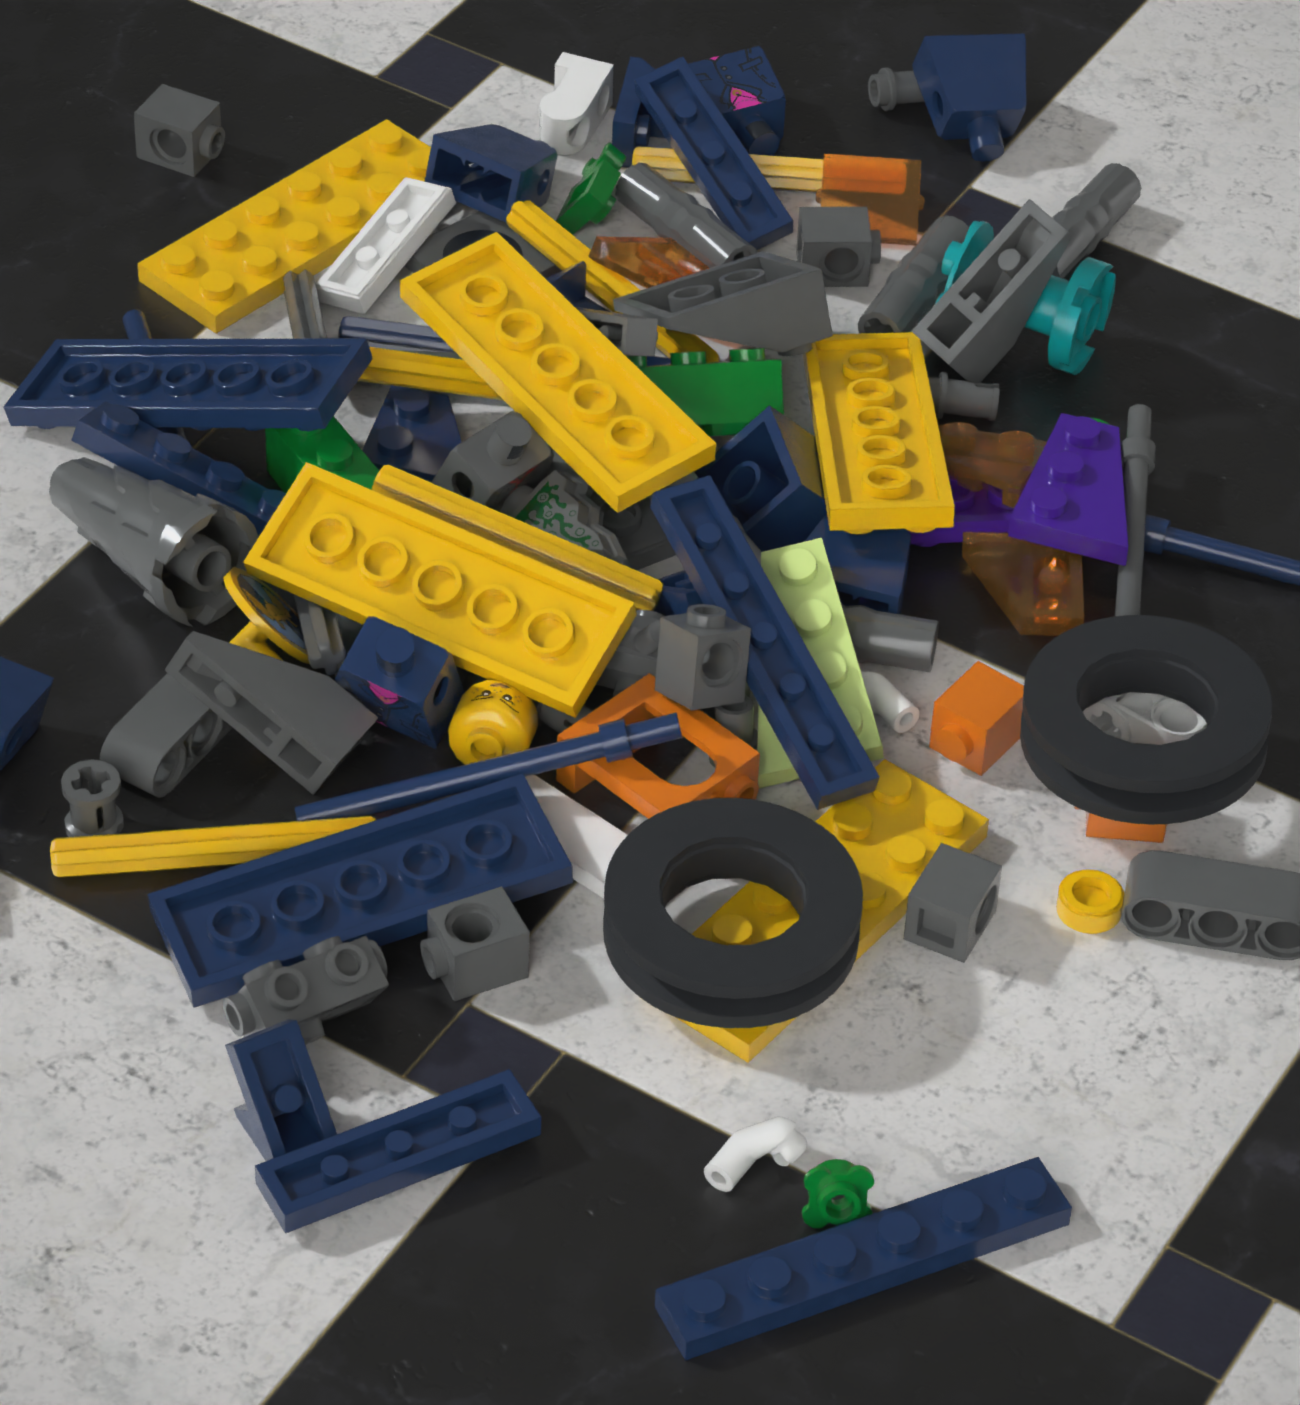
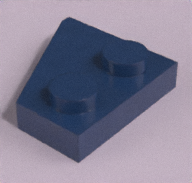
M391 385L362 449L379 471L384 465H391L428 482H432L449 453L462 442L449 396L415 388ZM472 485L469 487L465 497L470 498Z

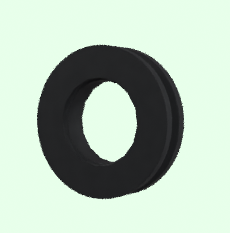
M1124 615L1098 619L1081 624L1060 634L1046 644L1031 662L1024 681L1020 731L1021 747L1027 763L1037 778L1058 797L1081 810L1103 818L1133 824L1182 823L1209 816L1225 809L1244 796L1261 775L1267 755L1268 734L1272 717V695L1267 679L1256 662L1235 643L1212 630L1187 621L1161 616ZM1129 692L1160 694L1188 705L1205 719L1208 727L1189 739L1162 745L1131 743L1106 734L1087 720L1083 711L1109 696Z
M713 798L684 803L662 811L641 823L628 834L614 852L608 865L604 886L603 935L606 952L612 966L623 982L641 999L666 1014L695 1024L719 1028H753L781 1023L798 1017L823 1003L835 993L849 975L856 960L859 946L863 902L862 882L852 857L838 839L820 824L794 810L769 802L743 798ZM741 878L766 885L787 898L800 917L796 923L780 936L752 945H722L693 936L673 922L665 907L671 899L686 887L711 879Z

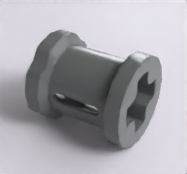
M94 759L79 761L71 765L63 773L61 779L63 796L70 804V811L64 819L67 836L119 834L124 828L122 811L116 805L115 799L121 789V779L117 769L105 761ZM84 779L88 781V790L82 786ZM97 817L103 818V826L101 828H98Z

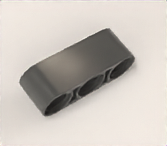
M167 673L108 733L100 752V760L113 765L119 772L122 781L160 798L171 792L233 727Z
M1155 850L1139 853L1131 860L1128 866L1121 915L1122 922L1126 928L1135 935L1152 940L1276 960H1296L1300 958V873Z

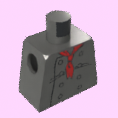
M511 411L459 443L449 453L431 483L465 497L469 487L473 485L474 495L468 499L501 512L504 501L512 491L523 485L536 488L548 476L554 454L552 449L518 412Z

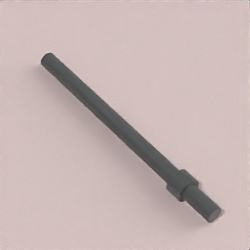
M1136 404L1129 408L1127 437L1120 444L1122 471L1124 474L1128 555L1126 566L1118 564L1115 616L1140 615L1148 475L1155 469L1156 445L1151 440L1152 410L1143 404Z

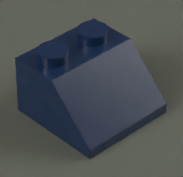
M770 405L716 452L714 461L694 471L699 478L711 476L732 515L738 518L746 534L762 552L804 542L827 514L815 436Z

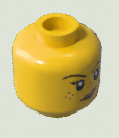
M487 679L476 683L462 695L448 728L449 745L456 758L464 765L527 750L538 727L537 708L531 698H528L518 689L503 681Z

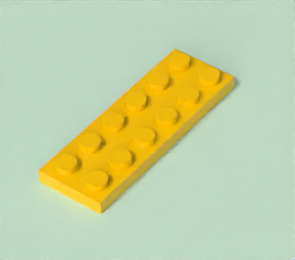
M386 119L138 263L139 282L217 334L284 294L283 277L290 270L298 275L306 269L314 276L332 265L405 177L425 181L431 147Z
M498 232L400 280V298L515 412L520 413L539 436L617 513L715 460L716 442Z
M913 332L833 334L831 337L813 342L812 349L803 354V362L829 530L845 531L850 534H867L879 529H906L911 532L925 533L935 528L954 527L955 506L921 340Z
M308 462L303 466L243 561L247 573L251 576L364 625L368 616H374L394 626L404 628L408 632L446 649L452 654L456 666L485 679L503 681L518 689L528 698L574 718L578 716L637 615L635 604L632 601Z
M886 759L882 760L875 767L880 777L875 791L834 804L815 821L834 835L845 847L858 869L862 882V914L859 946L855 962L906 914L908 894L941 843L971 853L987 838L988 818ZM749 881L698 927L692 935L722 945H752L780 936L799 920L800 915L787 898L766 885ZM795 1018L781 1023L753 1028H719L679 1020L749 1063Z

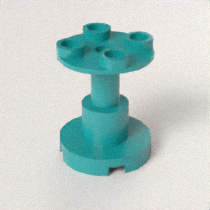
M973 221L964 242L952 241L948 246L941 266L942 274L947 275L948 279L945 290L940 294L936 303L994 239L993 227L988 222ZM1087 257L1078 265L1070 281L1051 275L1024 327L1050 336L1048 363L1053 368L1077 375L1090 360L1095 348L1087 346L1085 343L1090 339L1095 329L1103 332L1114 297L1116 275L1109 272L1113 268L1111 264Z

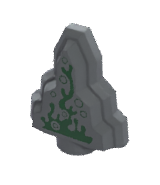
M570 469L562 472L554 470L536 488L527 485L520 486L512 491L504 501L501 513L625 566H630L616 535L603 527L604 513L590 499L592 495L590 485Z

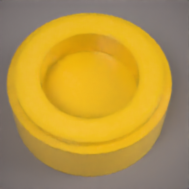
M1090 869L1075 871L1067 875L1059 885L1056 903L1057 914L1064 924L1078 932L1088 934L1106 932L1114 928L1121 919L1124 890L1121 884L1107 873Z

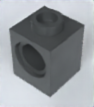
M161 84L134 112L136 157L195 177L211 159L218 157L223 148L225 130L221 127L220 102Z
M799 207L796 246L797 261L821 268L824 287H868L870 264L880 263V230L870 229L867 207Z
M708 604L692 605L688 607L687 613L661 617L655 691L690 710L744 702L751 628L727 617L725 609Z
M941 843L908 894L903 939L965 963L996 912L1002 866L975 854H970Z
M502 886L427 910L428 939L422 940L420 944L422 959L432 979L441 978L454 1002L529 977L530 932Z

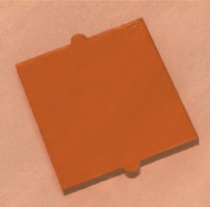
M824 154L822 188L816 191L815 200L821 204L820 207H867L870 229L880 230L881 243L915 246L917 243L918 212L924 208L925 203L924 197L920 195L921 160Z

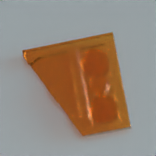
M596 236L588 255L593 261L645 288L709 269L706 264L672 238Z
M964 422L938 425L948 476H953L957 480V485L973 492L982 490L983 482L1003 490L1002 504L1015 508L1047 441L1034 439L1033 435L1023 431H1007L1001 434L977 431L975 426Z
M963 532L962 557L1020 635L1059 636L1069 629L1084 624L1082 555L1008 537V533Z

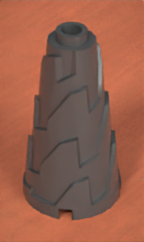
M85 457L72 459L55 469L50 479L49 489L52 504L78 526L77 532L108 555L112 562L121 568L122 572L144 590L143 596L164 614L187 626H192L188 622V620L192 619L207 625L223 617L237 605L226 589L223 577L233 567L246 571L243 561L259 538L254 524L247 516L203 494L197 493L194 496L160 479L150 481L121 466L114 465V468H111Z

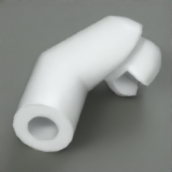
M861 671L873 714L880 715L899 733L910 730L919 719V709L882 674Z
M780 1116L737 1130L704 1168L705 1178L714 1188L729 1192L753 1163L767 1153H770L774 1161L780 1166H788L789 1163L796 1161L807 1148L806 1138L794 1129L796 1126L795 1122Z

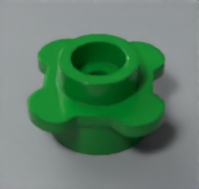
M832 1159L820 1163L809 1170L804 1176V1185L808 1191L809 1201L802 1209V1217L808 1226L822 1228L828 1223L842 1225L872 1214L871 1206L867 1203V1193L874 1185V1176L869 1168L862 1165H854L842 1159ZM844 1195L842 1199H832L835 1196Z

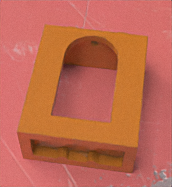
M650 673L557 735V742L599 732L598 725L624 719L626 725L677 712L682 736L707 753L714 761L715 772L708 780L688 786L671 784L658 777L633 757L607 763L606 757L559 768L556 770V781L575 794L592 781L597 780L648 819L669 808L698 800L713 798L755 800L759 791L760 752L700 709L690 710L655 691L656 677Z

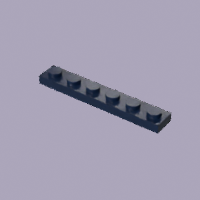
M709 475L654 492L650 508L703 604L721 607L726 610L727 617L751 628L746 682L816 809L819 810L875 791L880 778L711 476Z
M1035 1157L657 1288L655 1291V1308L686 1361L1068 1226L1072 1206L1040 1158Z

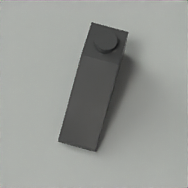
M1029 199L915 326L912 332L966 381L981 383L1015 345L1072 235Z
M192 631L186 637L165 668L168 674L313 795L357 747L378 719L375 714L363 705L362 701L355 694L346 691L327 675Z

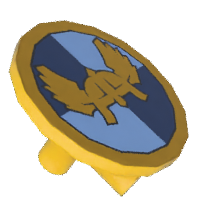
M233 567L223 577L224 583L231 597L249 618L250 622L229 643L282 660L266 642L269 638L287 654L303 663L310 664L298 614L260 579L249 575L243 569Z

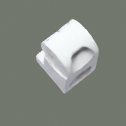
M562 52L555 63L554 91L547 93L541 99L539 107V140L557 151V155H570L581 151L613 104L614 64Z

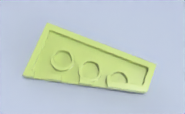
M822 538L761 552L762 569L870 761L884 759L882 742ZM758 704L757 751L760 752L759 789L800 779Z

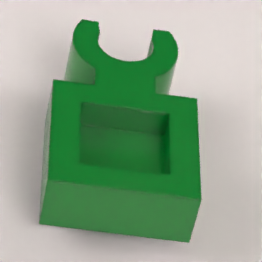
M608 142L597 160L592 157L583 168L582 179L571 188L556 222L574 235L589 220L595 225L603 220L616 202V198L611 194L621 175L619 170L626 160V155Z

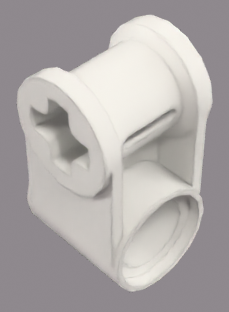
M1129 692L1109 696L1086 708L1083 712L1087 720L1106 734L1131 743L1162 745L1189 739L1207 728L1205 719L1188 705L1160 694Z

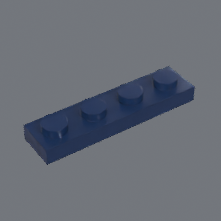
M683 56L635 79V93L722 223L755 247L756 250L793 233V219Z
M106 401L78 420L71 441L115 465L121 466L150 481L160 479L194 496L197 493L203 494L234 508L247 516L254 524L258 536H260L286 495L282 491L269 490L248 479L233 464L215 461L193 449L191 444L183 437L173 433H163L139 420V416L133 410L125 406L110 404Z
M508 1069L255 1165V1181L286 1234L540 1136L541 1116L511 1070Z

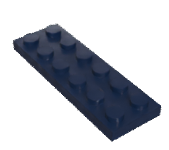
M366 338L56 339L3 408L11 426H37L40 429L76 427L79 419L106 401L110 404L125 406L133 410L139 416V420L156 429L160 427L192 428L194 430L245 428L249 431H258L265 428H297L301 431H313L326 428L373 357Z
M521 773L149 893L148 900L150 912L193 1008L238 993L245 985L242 977L263 964L280 960L283 967H289L304 961L303 952L331 937L340 936L342 942L345 943L366 936L368 940L375 941L380 947L428 931L427 910L501 886L513 903L573 883V869L524 774Z

